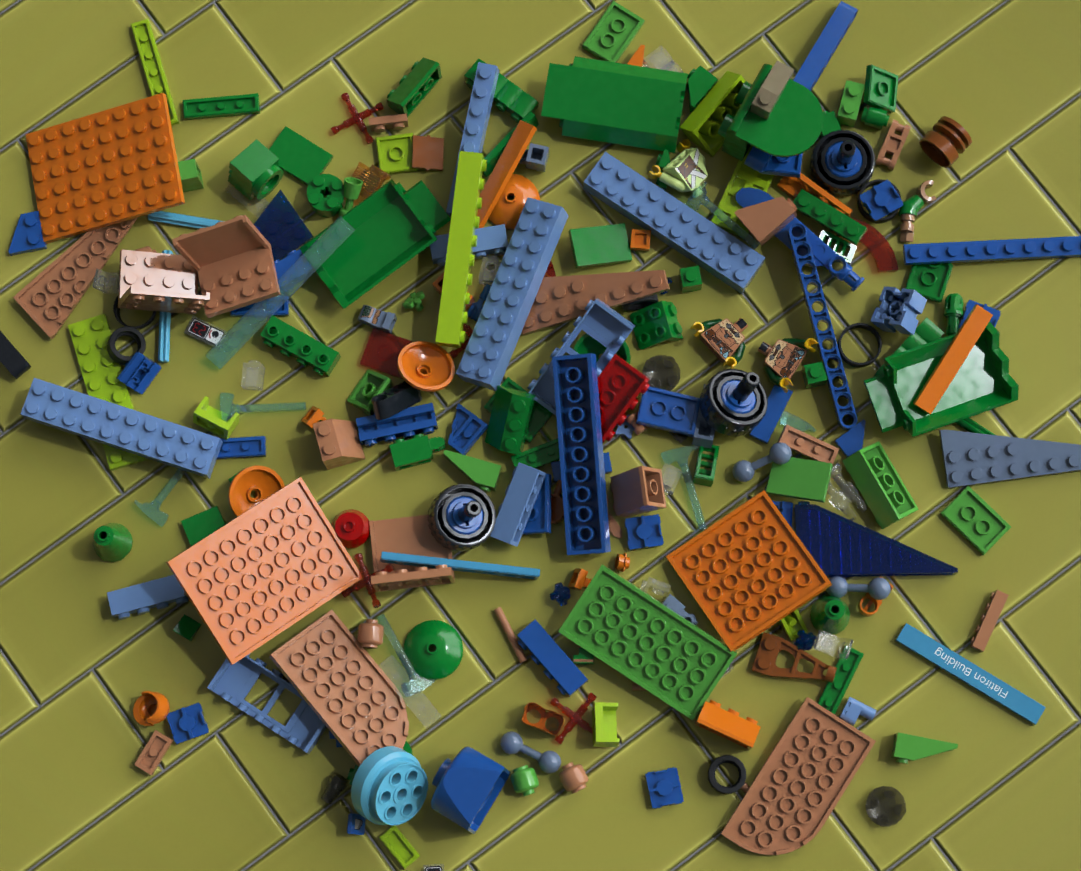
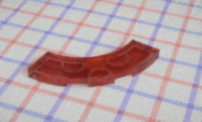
M852 218L867 227V231L859 242L869 249L876 262L878 272L898 271L895 254L885 237L871 225Z

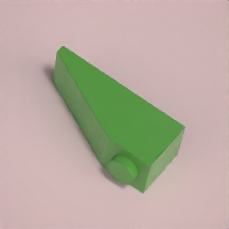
M444 449V457L478 486L479 489L489 493L490 490H496L502 470L501 465Z
M898 732L895 734L891 758H896L898 763L908 764V761L957 749L958 744Z

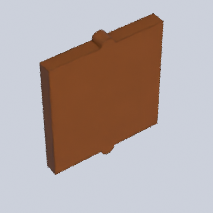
M413 135L412 168L425 169V171H443L444 138L430 137V135H427V137Z

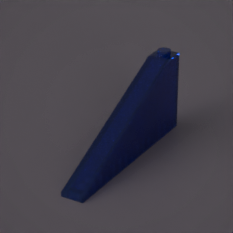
M800 501L798 505L793 507L794 532L827 578L834 576L955 575L958 573V568L816 504H810L809 501Z

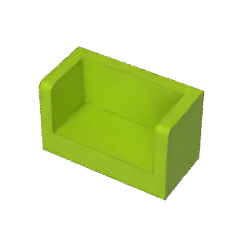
M205 396L193 413V423L227 440L239 424L240 414L236 412L233 417L226 415L209 406V398Z
M595 702L593 704V747H617L620 743V738H617L616 722L618 703Z

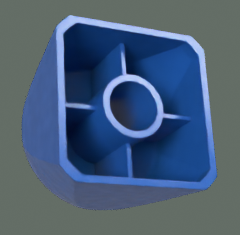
M469 746L464 747L453 761L447 758L437 771L432 782L436 789L431 800V808L475 834L511 772Z

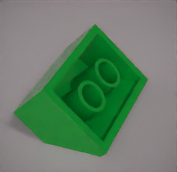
M424 57L420 62L416 61L408 76H403L396 90L393 89L388 94V106L398 114L406 113L408 118L442 78L438 62Z
M498 385L485 442L498 450L519 455L524 448L536 395Z

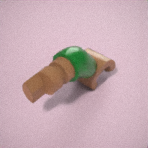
M927 180L917 188L916 194L903 202L904 206L900 207L899 216L901 217L900 221L903 222V224H900V242H913L914 224L912 223L915 222L917 213L924 204H930L937 199L935 196L929 197L925 193V188L929 189L932 187L934 181Z

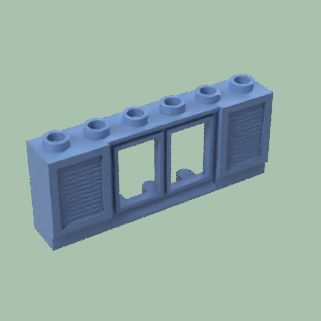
M597 298L595 301H589L585 307L587 311L583 317L579 316L573 324L575 329L572 333L569 331L561 340L564 344L560 349L556 347L550 357L563 356L565 352L570 355L579 354L570 345L581 330H583L607 348L596 363L597 377H599L635 325ZM551 360L549 365L545 363L540 369L539 373L541 376L538 380L533 379L527 388L530 390L528 393L536 395L535 401L556 415L553 364Z
M250 654L233 665L226 658L207 688L304 752L310 754L327 727L293 685L282 679L283 674L273 669L271 672L265 668L267 664L259 658L255 661L249 657ZM263 673L277 682L279 686L261 711L245 701V698ZM285 688L303 699L286 726L268 716V713Z

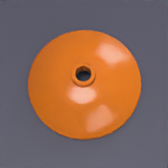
M512 174L488 219L494 225L505 224L506 230H515L527 198L540 200L536 186L528 178ZM510 195L515 197L513 200L507 199Z
M412 342L401 350L397 359V367L401 377L418 390L427 392L442 390L451 383L455 374V365L451 356L442 347L431 342Z
M255 465L241 470L233 478L228 491V500L233 513L237 517L285 487L284 482L278 473L265 466ZM254 490L255 496L252 498L250 493Z

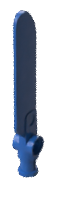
M741 188L736 194V201L743 208L774 199L768 193L755 188ZM796 217L774 235L790 250L791 247L788 240L789 228L794 223L803 224ZM805 226L816 266H825L833 276H836L840 281H845L854 292L863 283L865 278L859 277L852 270L853 267L843 257L839 256ZM799 229L792 230V235L800 237L802 232ZM800 247L797 249V253L800 256L807 254L805 248ZM840 262L843 268L836 271L832 268V264Z

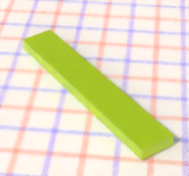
M145 19L132 23L130 25L151 96L164 93L167 98L171 126L180 124L150 21Z

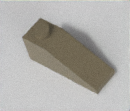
M776 61L752 102L750 112L768 120L794 69Z

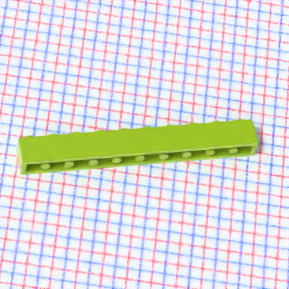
M459 152L435 341L438 346L461 348V343L465 342L466 332L463 331V324H467L468 312H465L466 304L470 303V293L467 292L468 285H472L473 280L470 268L475 264V255L472 253L473 247H477L478 236L475 235V229L479 228L480 217L477 216L478 209L482 208L480 190H484L485 184L482 173L487 168V160H484L483 153Z

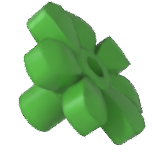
M423 291L411 293L410 297L403 303L404 308L411 309L415 307L418 312L424 308L421 300L425 298V294Z

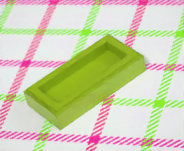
M393 825L379 837L404 869L420 857L396 825Z

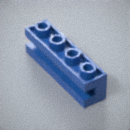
M433 403L409 407L382 420L376 419L375 415L356 418L361 444H365V446H373L378 441L383 440L385 442H393L397 437L402 436L404 438H412L415 434L422 432L424 435L435 432L434 430L438 429Z
M536 619L517 635L519 638L518 644L524 650L529 649L532 653L531 659L537 665L542 664L546 669L543 671L550 680H556L559 684L557 688L564 696L566 694L572 696L576 690L588 682L585 675Z

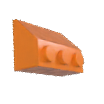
M710 700V702L705 701L695 725L750 750L753 748L761 726L757 725L758 721L747 717L745 720L739 717V712L730 708L726 711L720 708L721 704Z

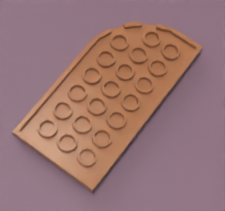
M330 610L270 654V659L359 767L371 753L380 748L395 746L403 749L408 736L409 721L406 712L407 707L402 695L368 652L361 647V644L358 643L357 639L333 610Z
M806 697L721 834L738 846L763 855L786 854L806 845L821 830L876 741Z

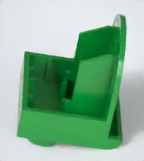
M763 64L753 84L747 81L744 82L735 100L741 106L735 117L730 114L726 115L717 133L725 138L722 151L740 161L743 160L751 145L773 156L791 157L799 155L813 146L823 127V111L818 99L809 89L789 79L768 120L750 112L752 102L772 70V65Z

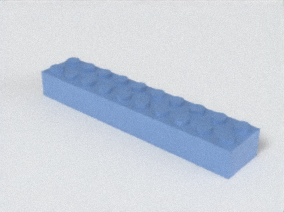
M607 152L602 155L583 182L584 190L643 229L651 230L652 235L741 294H743L764 264V256Z
M527 198L456 371V374L463 381L494 391L501 384L569 215L563 207Z
M37 378L33 379L21 411V415L25 419L209 479L223 443L218 437Z

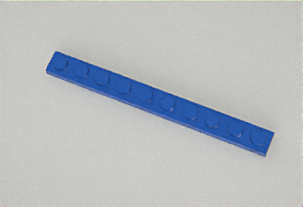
M1081 236L904 244V265L1081 257Z

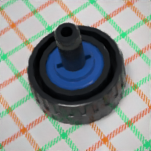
M849 130L832 131L823 136L814 147L810 160L811 176L814 182L831 195L840 197L851 196L860 192L870 181L875 168V154L868 140L862 135Z
M726 369L718 372L708 381L700 395L699 405L703 418L714 430L723 435L736 437L746 435L761 422L767 412L768 399L760 383V378L756 373H747L738 369Z
M457 484L444 489L433 500L428 511V526L432 536L443 547L452 551H469L480 546L490 537L491 532L495 528L496 511L491 498L483 490L470 484Z

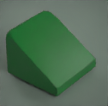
M184 614L172 631L192 641L202 624Z

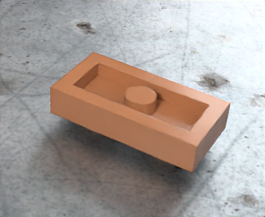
M406 113L368 118L370 130L376 133L385 132L387 129L403 130L405 127H409Z
M155 730L134 765L153 775L174 740Z

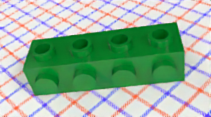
M273 315L260 334L265 345L270 348L274 346L279 348V352L286 357L293 356L297 358L296 362L304 367L307 365L313 367V371L320 376L324 374L330 376L341 357L339 352Z

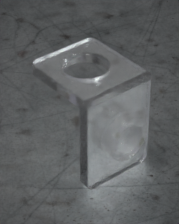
M819 630L814 649L836 658L847 659L853 640L839 638ZM846 643V650L841 653V648Z

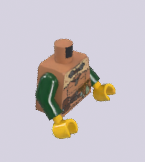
M719 318L702 323L695 322L690 327V330L695 329L697 331L694 336L700 335V340L723 363V367L729 365L730 369H734L742 360L746 346L744 343L745 336L741 332L748 327L742 318L734 324L727 318L724 320Z
M784 338L782 340L778 339L772 347L763 341L757 351L766 356L763 366L769 382L781 387L787 393L786 386H793L791 378L807 354L805 349L814 353L816 350L811 346L818 344V342L814 338H808L807 340Z

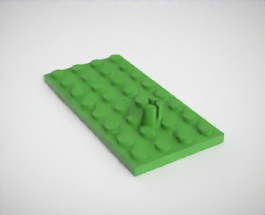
M603 564L558 631L691 720H694L737 655V652H731L725 644Z

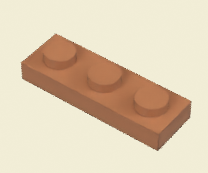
M784 425L777 442L786 443L791 450L815 461L832 463V465L839 451V448L789 425Z

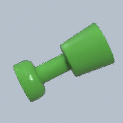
M353 177L344 179L343 194L346 198L345 207L339 210V217L353 209L354 200L358 199L363 185V181Z

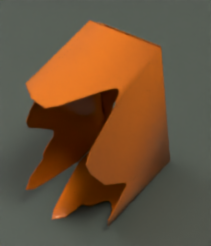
M528 703L524 708L525 711L521 722L557 737L564 724V717L554 711L544 709L537 703ZM532 709L538 710L541 714L540 721L535 724L527 720V713ZM550 717H555L559 721V727L555 731H549L545 727V722Z

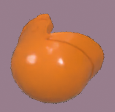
M141 692L142 696L136 700L133 708L135 720L144 726H153L165 720L170 710L168 699L158 692Z

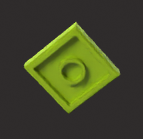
M413 133L376 138L380 176L418 171V169L412 168Z

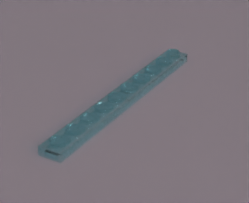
M340 216L280 277L278 284L281 295L255 303L206 354V357L221 369L355 229Z

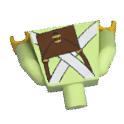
M684 139L682 143L679 142L676 146L680 154L662 169L664 172L661 173L660 167L654 165L651 168L652 171H648L647 176L653 180L658 177L661 182L677 191H691L694 197H698L704 193L700 183L707 178L708 173L706 171L705 157L699 152L698 148L690 147L691 143L688 139Z

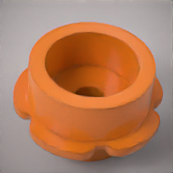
M626 553L617 554L615 569L624 572L625 569L629 568L630 557H627Z

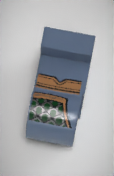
M363 305L357 320L391 335L397 317L394 313H387L371 306Z

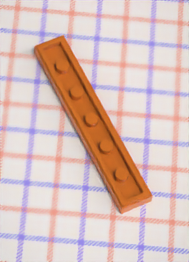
M520 120L488 178L484 190L480 193L482 208L478 209L477 216L480 217L479 228L485 226L537 130L535 126Z
M978 304L973 307L913 402L915 406L931 415L993 316L991 313Z

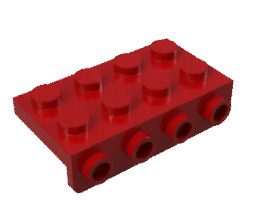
M617 354L612 357L598 377L603 443L606 440L609 442L616 433L613 431L617 424L619 426L623 424L627 418L625 413L628 409H634L639 402L636 398L640 393L644 395L650 387V384H648L650 379Z

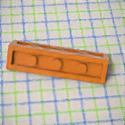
M802 173L800 178L784 176L777 184L780 190L794 200L801 189L849 217L853 211Z

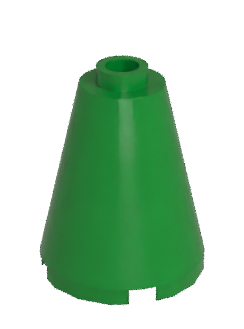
M108 523L97 528L94 532L93 547L101 559L117 562L124 559L130 553L133 540L131 533L125 526L118 523Z
M830 595L822 596L811 607L810 621L820 633L835 635L843 631L849 623L850 611L847 604L841 598Z

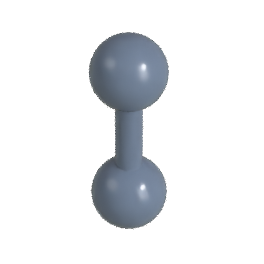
M779 442L771 447L769 455L751 463L747 460L738 461L732 470L734 478L740 482H747L753 478L755 470L771 462L779 465L787 463L792 456L791 448L786 443Z
M834 576L829 579L832 586L826 589L830 596L842 598L847 592H869L872 598L883 600L889 596L891 586L886 579L880 577L874 578L869 584H848L843 577Z
M507 732L500 740V745L504 752L516 754L520 751L538 760L540 769L545 773H554L561 766V758L556 752L545 751L540 753L524 745L522 737L516 732Z

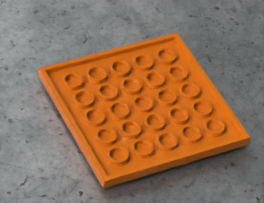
M765 490L666 556L731 652L736 651L832 586L830 580Z

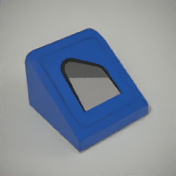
M349 813L347 833L364 835L366 818L360 814Z

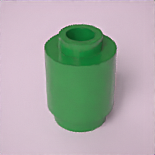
M870 106L869 108L864 107L860 121L865 122L864 125L882 129L883 126L887 127L890 116L886 115V110Z

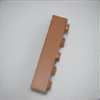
M999 590L992 592L990 596L991 601L985 607L986 613L985 615L982 614L980 618L982 622L980 626L976 627V635L970 641L971 648L980 652L985 650L1009 596L1008 594Z

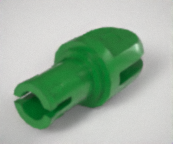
M958 293L949 294L945 299L944 316L947 318L946 335L948 336L958 333L959 319L963 317V299Z

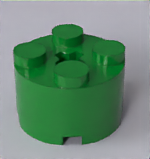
M316 175L307 187V198L310 206L319 216L333 217L339 213L342 207H345L346 198L343 194L344 185L334 175Z

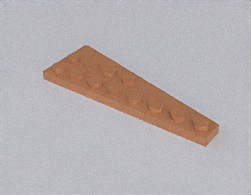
M137 218L86 232L13 297L51 339L56 336Z
M664 270L544 277L523 327L522 334L528 335L575 320L579 316L583 317L587 312L585 307L590 300L595 301L598 298L609 307L614 308L668 291L670 288L666 272Z

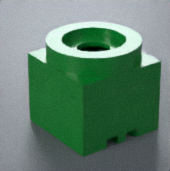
M256 139L230 162L229 168L231 170H229L228 182L250 201L254 197L260 200L275 189L282 179L284 171L278 166L279 158Z

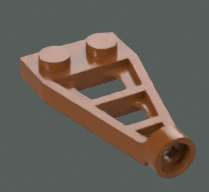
M764 632L752 671L770 677L825 680L833 683L837 667L823 663L784 638ZM781 650H785L794 656L795 661L791 668H779L776 666V660ZM800 659H805L814 664L811 673L799 672L797 670ZM827 669L826 676H824L823 671Z

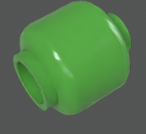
M528 765L514 769L510 779L515 793H523V797L535 793L534 789L539 786V781L534 768H529Z

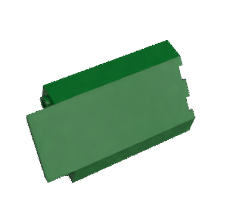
M576 56L573 64L570 63L569 66L550 63L541 116L560 119L559 127L563 128L562 136L659 151L667 149L669 152L675 153L688 74Z
M391 179L300 247V250L339 304L345 309L435 242L437 238L434 233L451 221V218L422 180L406 191L400 182L396 184Z
M990 322L987 324L931 415L915 406L913 402L956 334L884 358V374L863 380L882 433L903 426L905 431H908L912 437L1017 401L1019 385L1009 375V358L999 348L1000 332Z

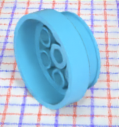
M395 746L380 748L371 753L362 762L354 776L351 787L353 806L362 817L374 824H403L418 813L426 799L428 791L427 775L421 768L419 761L412 754Z

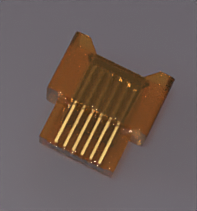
M362 162L358 163L352 175L353 178L363 181L359 195L364 198L369 197L381 188L384 181L389 180L392 176L376 165L369 167Z

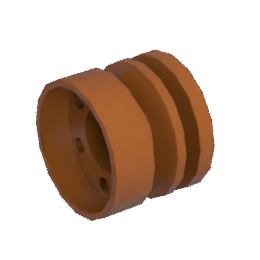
M942 116L934 124L933 131H928L919 143L922 150L931 160L942 167L950 168L958 159V153H963L971 145L972 140L968 132L958 122L947 116Z

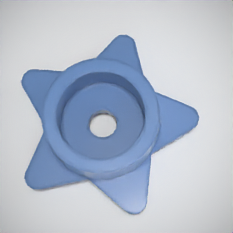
M626 420L621 426L617 424L618 428L615 435H625L628 439H631L632 432L635 430L631 424L629 425Z

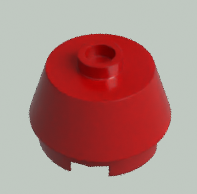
M349 509L342 511L332 522V527L345 548L361 546L370 535L369 520L358 510Z

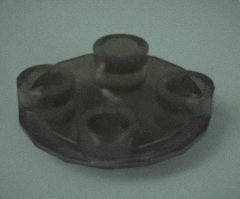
M657 355L651 357L645 362L642 373L650 379L648 382L650 387L671 391L679 383L680 368L671 356Z
M881 786L869 793L865 809L868 817L879 826L889 827L897 824L905 815L906 803L904 797L897 789L891 786Z

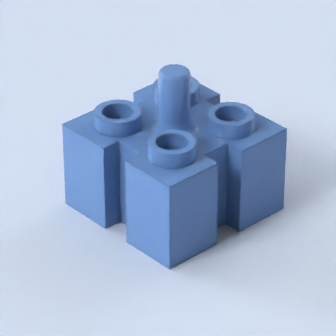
M884 286L879 298L881 302L880 308H875L871 322L885 332L895 333L897 330L901 334L914 335L919 322L916 317L918 314H922L927 299L914 289L902 288L900 291L895 287Z

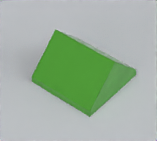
M367 369L347 399V402L369 416L374 415L371 398L392 388V380L387 376Z

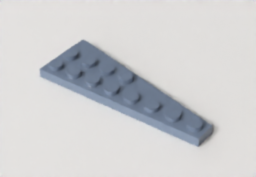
M945 429L939 430L947 488L1081 470V445Z

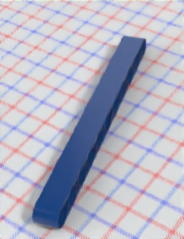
M843 1L839 3L793 81L812 91L852 24L858 9ZM753 146L744 164L762 173L764 171L763 168L767 166L773 155Z
M794 223L789 228L788 240L815 340L818 342L817 347L820 358L824 363L827 384L838 424L842 429L850 430L857 423V415L806 228L801 223ZM799 229L802 232V236L794 237L792 230ZM803 247L806 249L807 254L800 256L797 253V249ZM809 266L812 269V273L809 275L804 274L802 267ZM815 285L817 292L809 293L807 286ZM819 303L822 306V311L815 312L812 309V305ZM825 322L827 330L820 331L817 328V323ZM825 340L830 341L832 349H824L822 342ZM834 359L837 362V368H829L827 361ZM834 378L841 379L842 387H835L832 384V380ZM839 397H845L848 401V404L846 406H840L837 402V399ZM843 416H850L853 419L852 425H845L842 420Z

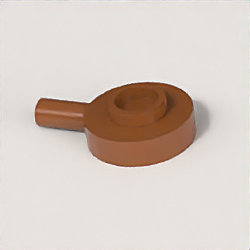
M557 480L554 493L551 494V524H558L564 520L561 480Z

